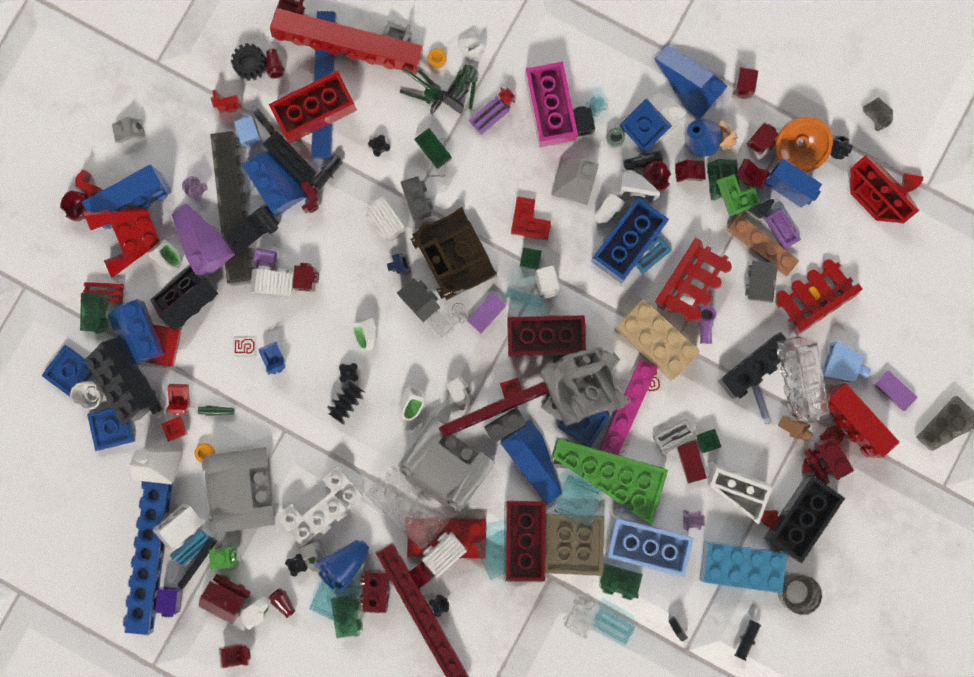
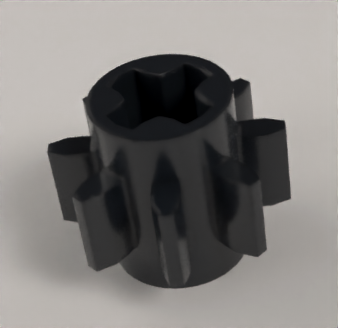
M836 136L833 139L831 157L844 159L845 156L848 157V154H851L853 145L849 144L850 141L847 137Z

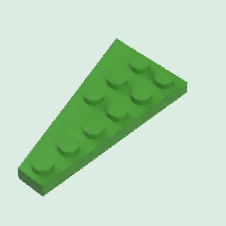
M557 438L552 457L652 525L668 469Z

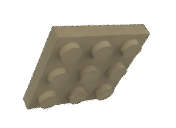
M546 514L545 573L603 576L604 516Z

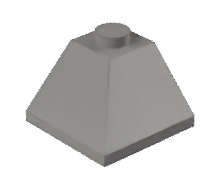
M561 159L551 195L587 205L599 164L583 159Z

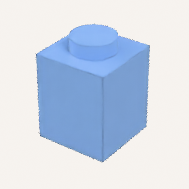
M242 116L237 121H234L240 143L244 148L262 142L256 121L252 116Z

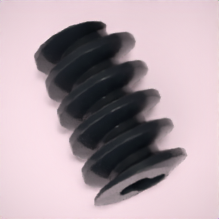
M347 380L345 383L348 388L341 387L343 394H336L339 400L332 399L335 406H327L330 411L328 414L343 425L346 423L343 417H350L347 411H355L352 404L358 406L357 398L363 399L364 397L361 392L366 393Z

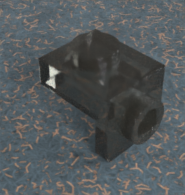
M879 97L863 106V112L875 122L876 131L887 128L893 122V109Z

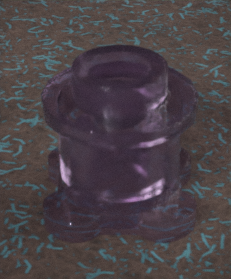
M194 176L187 177L182 184L185 194L193 196L197 201L202 199V194L208 188L205 183H201Z
M683 510V529L685 531H688L689 528L701 530V526H705V516L700 511L689 513L687 510Z

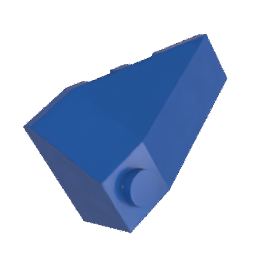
M666 45L654 59L664 76L668 78L673 86L674 92L678 94L684 108L698 120L706 114L728 87L713 73L669 45Z
M529 421L500 443L543 501H546V505L562 494L544 438L532 421Z

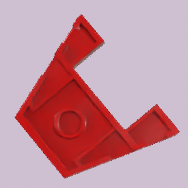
M146 207L121 209V211L111 212L108 210H101V212L91 213V211L83 212L90 230L111 224L123 253L104 260L111 278L160 242Z

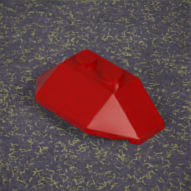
M863 156L850 168V194L876 221L904 224L919 212L918 207L908 192L882 165L869 156Z

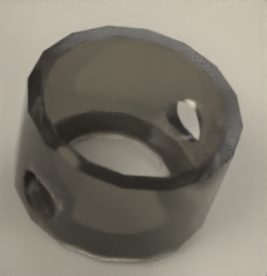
M791 573L784 577L783 592L778 593V598L781 604L791 612L799 615H808L820 606L822 590L818 582L812 577L801 573ZM798 580L806 585L808 594L803 602L795 604L787 599L786 591L792 581Z

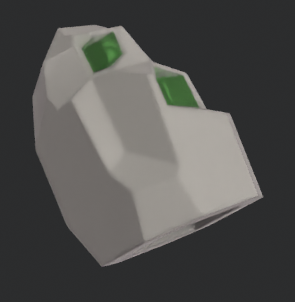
M316 540L299 548L307 567L319 573L320 569L319 567L315 569V564L325 558L326 554L320 541Z

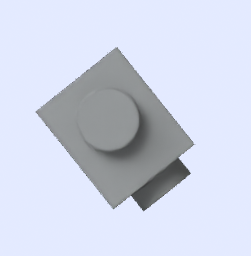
M387 21L383 36L410 42L412 37L410 29L412 25L407 24L405 28Z
M126 117L112 124L115 142L123 143L133 137H145L141 119Z

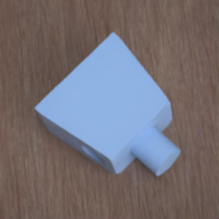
M839 342L830 343L820 378L852 383L856 382L858 376L867 379L871 369L862 366L863 355Z

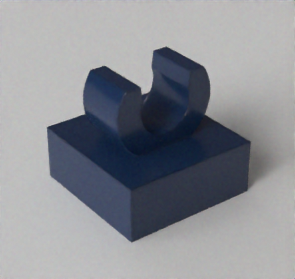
M398 253L392 255L394 262L387 264L388 271H396L397 274L404 275L411 273L406 254Z

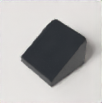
M774 199L752 207L749 212L758 219H761L773 205Z

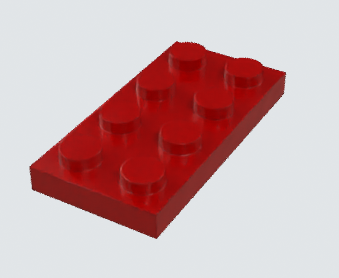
M408 518L407 558H423V552L429 546L434 548L439 543L437 539L445 532L447 534L452 532L467 549L460 558L485 559V519Z

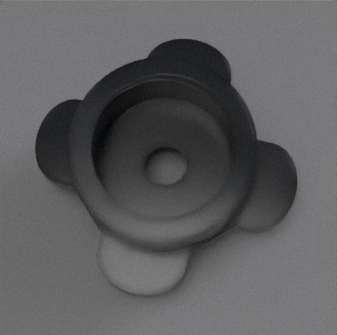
M378 135V137L368 142V146L373 149V154L376 157L390 150V145L386 143L384 135Z
M341 364L339 366L341 375L339 379L341 382L345 383L346 380L356 382L358 380L357 364Z
M296 554L294 558H288L285 561V565L288 566L290 575L293 577L308 569L301 554Z
M438 594L435 599L429 600V606L434 611L436 617H440L443 612L449 611V602L441 594Z

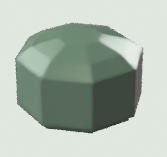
M618 128L610 129L606 136L607 144L613 148L620 147L625 140L624 132Z

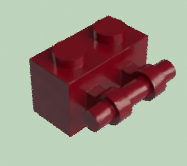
M831 434L813 443L818 452L813 454L810 448L804 451L808 465H811L816 472V478L826 485L830 483L827 477L830 473L836 480H839L855 471L835 437ZM821 458L827 465V467L823 469L818 462V460Z
M216 574L213 581L219 585L211 581L200 596L198 607L233 625L239 615L238 613L242 611L245 601L240 596L248 598L251 591L245 589V586L242 584L238 585L230 581V578L225 575ZM225 587L232 590L234 593L226 590Z

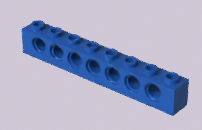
M142 481L143 497L139 500L141 512L140 517L136 521L138 534L133 543L136 549L135 556L131 559L133 571L128 580L130 593L125 602L128 608L127 615L123 619V627H125L124 633L149 635L154 632L157 592L160 587L165 545L155 532L153 538L150 539L147 536V530H153L169 516L173 483L164 484ZM154 489L159 492L157 500L152 497ZM151 509L156 511L155 519H152L149 515ZM146 548H148L151 551L150 558H147L144 555V550ZM143 568L148 570L147 578L143 577L141 573ZM140 588H143L146 591L145 597L140 596ZM137 608H141V609H142V611H143V616H142V617H139V616L137 615V613H136V609H137Z

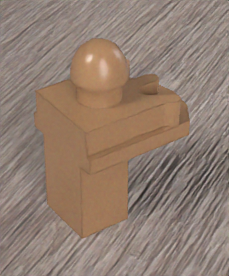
M782 416L778 426L789 432L790 437L802 440L812 438V433L807 430L811 427L808 422L795 421L788 416Z

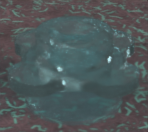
M595 94L590 101L585 103V107H591L592 115L599 116L602 110L607 109L608 104L604 102V99L599 94Z

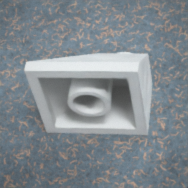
M659 92L649 101L672 127L655 145L683 121L687 114L673 99Z
M626 170V172H622L620 175L617 197L620 199L635 201L639 197L646 203L654 204L659 198L660 192L642 175L637 174L636 171Z
M145 447L135 450L130 463L133 480L172 484L183 453L181 451Z

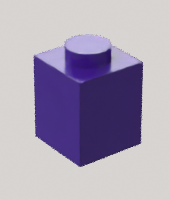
M164 586L159 588L155 613H162V617H173L179 613L183 589Z

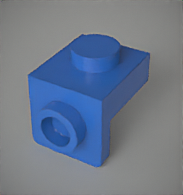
M277 341L258 349L268 375L272 373L278 374L286 368V361Z

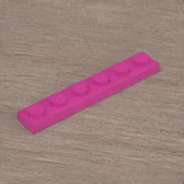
M639 360L624 393L631 401L624 408L616 410L599 450L619 455L658 367Z

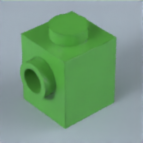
M234 546L210 549V569L215 570L235 566L237 554Z

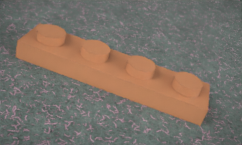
M740 214L726 229L765 261L777 263L778 271L785 276H788L799 262L797 258Z

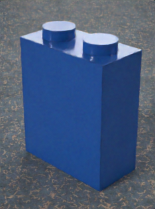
M782 159L772 169L765 182L767 186L801 208L806 204L810 205L812 201L818 198L821 193L819 189L822 186L820 182L785 159Z

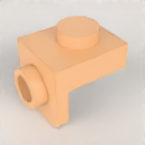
M722 120L718 124L723 134V142L720 146L725 151L727 148L731 149L737 143L739 137Z

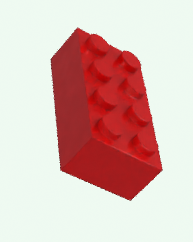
M338 70L269 104L289 144L357 111Z
M847 383L834 385L818 399L821 403V409L825 413L831 414L834 418L833 422L847 432L846 436L853 443L856 442L861 447L859 450L864 456L884 458L900 443Z

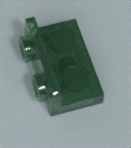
M717 159L707 164L711 200L722 198L716 180L733 174L736 176L738 172L737 160Z
M81 293L80 331L95 332V334H101L106 331L108 327L106 310L108 309L109 301L106 299L105 293Z
M604 563L603 576L600 578L599 587L603 589V593L614 595L615 592L622 594L621 597L627 600L638 599V591L643 574Z
M355 594L331 598L336 638L359 636L360 631L363 630L362 619H358L357 612L360 611L359 599H355Z

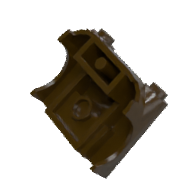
M463 207L438 221H426L420 226L419 230L412 233L413 238L410 240L415 249L419 247L438 283L439 288L436 290L441 299L445 298L447 301L497 276V272L494 270L472 224L468 221Z

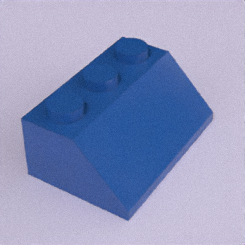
M270 152L258 154L241 165L276 217L308 197L299 182Z
M139 299L120 305L108 314L115 337L121 336L137 365L165 355L144 301Z

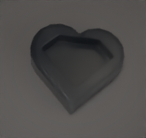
M676 617L670 618L668 622L679 640L683 642L688 639L687 634Z

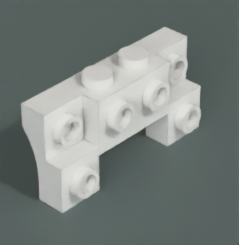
M336 467L322 479L332 492L308 512L302 515L296 506L292 504L277 516V519L285 529L295 537L302 547L320 532L325 534L332 528L330 524L335 520L338 522L347 515L345 511L363 497V494L349 480L340 467Z

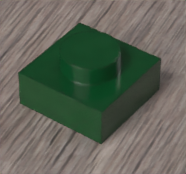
M523 247L520 267L534 270L539 269L542 251Z
M716 429L696 435L702 453L721 448Z

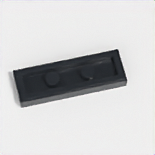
M277 131L262 144L300 184L308 182L317 173Z

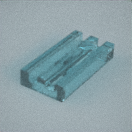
M509 287L506 292L507 298L542 307L545 298Z
M602 607L599 608L591 623L592 626L624 644L627 643L635 626ZM602 613L628 627L629 630L626 631L601 616ZM599 620L625 634V637L617 635L597 622Z

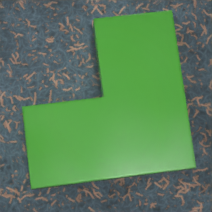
M735 174L716 180L729 216L761 204L755 187L741 192Z

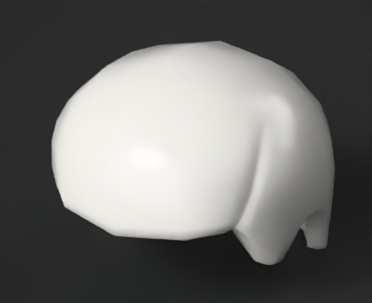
M93 381L79 382L72 387L70 392L71 402L74 405H79L82 410L97 408L102 403L104 395L101 387Z

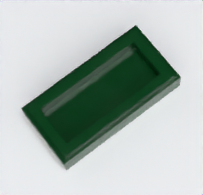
M430 128L414 139L437 170L452 159V156Z

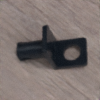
M458 86L451 95L443 90L431 105L430 114L433 115L443 102L459 114H462L464 104L460 101L469 91L466 86L462 88L457 100H454V95Z

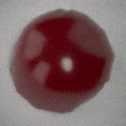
M652 161L644 168L643 177L658 191H663L670 186L668 180L671 172L662 161Z
M71 190L66 192L60 204V208L66 213L65 217L73 221L85 219L83 212H86L82 201L88 199V197L78 191Z

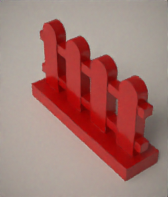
M695 237L655 300L657 307L664 310L667 306V311L672 313L674 310L682 314L687 322L690 319L692 321H699L702 317L701 311L697 309L700 303L709 305L712 302L711 295L707 293L710 287L719 289L722 286V281L718 274L720 271L729 273L732 270V264L728 261L729 257L726 255L720 257L714 254L709 246L703 248L702 241ZM703 262L715 268L713 273L701 268ZM693 278L705 284L703 289L691 284ZM683 294L695 300L692 306L680 300Z
M827 259L822 264L824 272L821 274L817 270H810L808 272V283L804 285L802 281L795 280L791 285L793 293L790 295L786 291H779L777 293L776 300L778 303L776 306L778 309L782 307L790 317L788 322L790 324L794 322L796 326L793 331L797 336L859 295L863 290L859 283L855 286L851 284L853 279L851 277L846 278L839 269L841 267L839 262L835 264L833 260ZM829 276L837 287L831 289L823 278ZM815 286L822 297L816 300L808 288ZM841 291L842 294L837 296L836 293ZM796 296L806 307L803 310H800L792 300ZM825 301L827 305L821 307L820 304ZM810 312L811 315L806 318L805 314Z

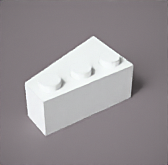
M713 464L707 479L710 487L759 524L773 489L768 483Z

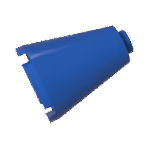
M702 119L695 120L688 125L685 134V144L693 155L698 157L711 156L720 149V144L723 142V134L717 123L712 120Z
M356 540L318 561L315 564V569L319 567L320 572L318 575L330 589L337 588L339 590L337 593L342 594L369 556V546L364 541Z

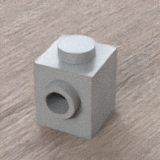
M547 393L540 402L543 404L541 409L558 421H561L562 418L554 400Z

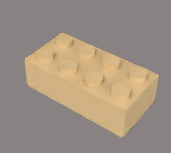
M644 299L615 328L655 367H658L657 369L670 381L675 380L700 353L699 349Z

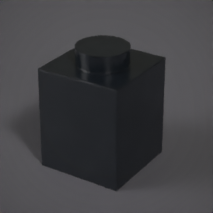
M580 106L575 108L573 113L578 132L577 137L594 134L595 125L591 107Z

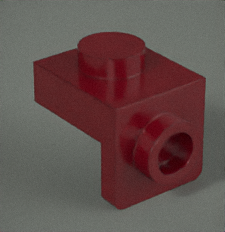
M279 0L277 5L279 9L302 15L306 7L302 6L304 0H299V2L296 0Z
M687 159L676 163V182L706 180L705 162Z
M744 159L736 176L747 186L763 188L770 172L759 169L750 159Z
M306 181L301 184V187L310 201L301 208L305 213H313L322 204L317 197L320 193L314 184L310 186Z
M423 561L410 570L419 589L435 576Z
M242 643L219 647L220 668L249 665L248 660L251 659L250 649Z

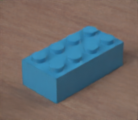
M704 541L699 580L710 584L782 593L787 554L781 551Z

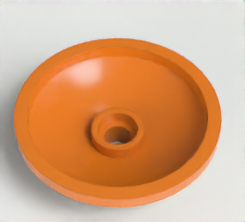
M800 117L794 119L781 129L776 138L775 154L777 160L780 162L782 159H785L805 173L814 171L825 163L831 153L833 146L832 134L829 128L817 118ZM803 139L801 144H797L798 140Z

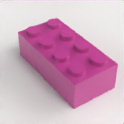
M563 61L526 68L525 80L539 148L576 141L578 132Z

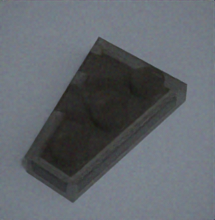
M953 396L916 438L930 451H933L954 438L971 431L974 428V411L961 398Z

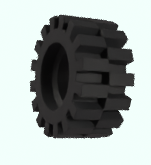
M245 43L244 47L242 44L239 45V50L235 48V54L232 53L231 55L233 58L231 63L237 75L242 79L246 78L247 81H250V78L257 80V76L261 78V73L265 74L266 57L263 51L252 43L251 46L248 43ZM247 56H253L256 58V64L252 68H245L242 65L243 59Z

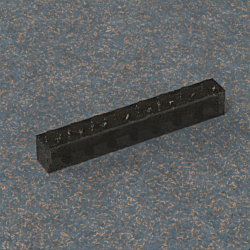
M233 131L210 134L221 234L226 235L249 216L248 210L245 211L247 195L246 192H243L245 177L243 173L241 174L243 159L239 155L238 148H241L239 137ZM250 246L238 256L234 255L225 263L227 284L230 286L251 284L252 270L255 267H252L251 259H254V253Z

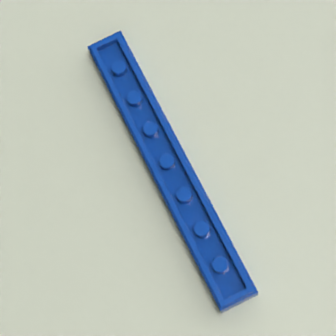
M317 11V18L336 23V12ZM315 50L314 82L334 72L335 55L328 51ZM332 123L312 133V159H331Z

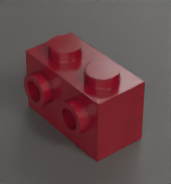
M366 570L365 575H361V587H364V594L360 595L359 605L363 607V612L387 613L389 577L386 571Z

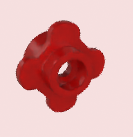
M501 87L502 91L498 94L499 97L507 105L511 102L515 103L513 99L515 95L509 88L505 90Z

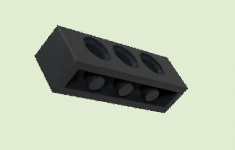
M779 332L726 373L718 382L732 399L737 397L741 399L748 393L747 389L753 385L755 387L763 381L762 377L768 373L770 375L775 372L780 362L785 363L793 357L791 353L795 351V348L782 332ZM770 350L776 353L775 360L769 358ZM755 362H758V363L761 364V371H760V372L755 371V369H754V363H755ZM740 374L746 376L747 381L745 384L740 383Z

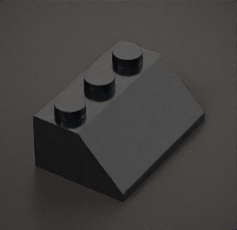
M189 266L151 298L150 301L158 316L175 331L177 328L182 327L190 317L197 314L208 302L213 301L219 293L206 276L195 274L192 267Z

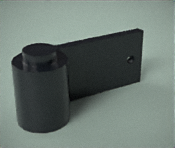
M264 204L222 238L234 254L238 256L267 232L272 234L278 230L279 227L277 225L280 222L267 204Z

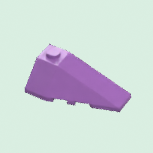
M184 204L172 214L186 259L195 274L210 276L235 255L222 238L224 235L220 234L215 230L214 226L202 219V216L188 204Z

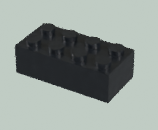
M121 336L101 342L85 359L87 367L93 373L98 386L101 387L106 396L107 402L110 403L117 419L120 420L123 426L141 419L159 403Z
M806 475L764 539L795 561L803 563L845 500V497L813 475Z

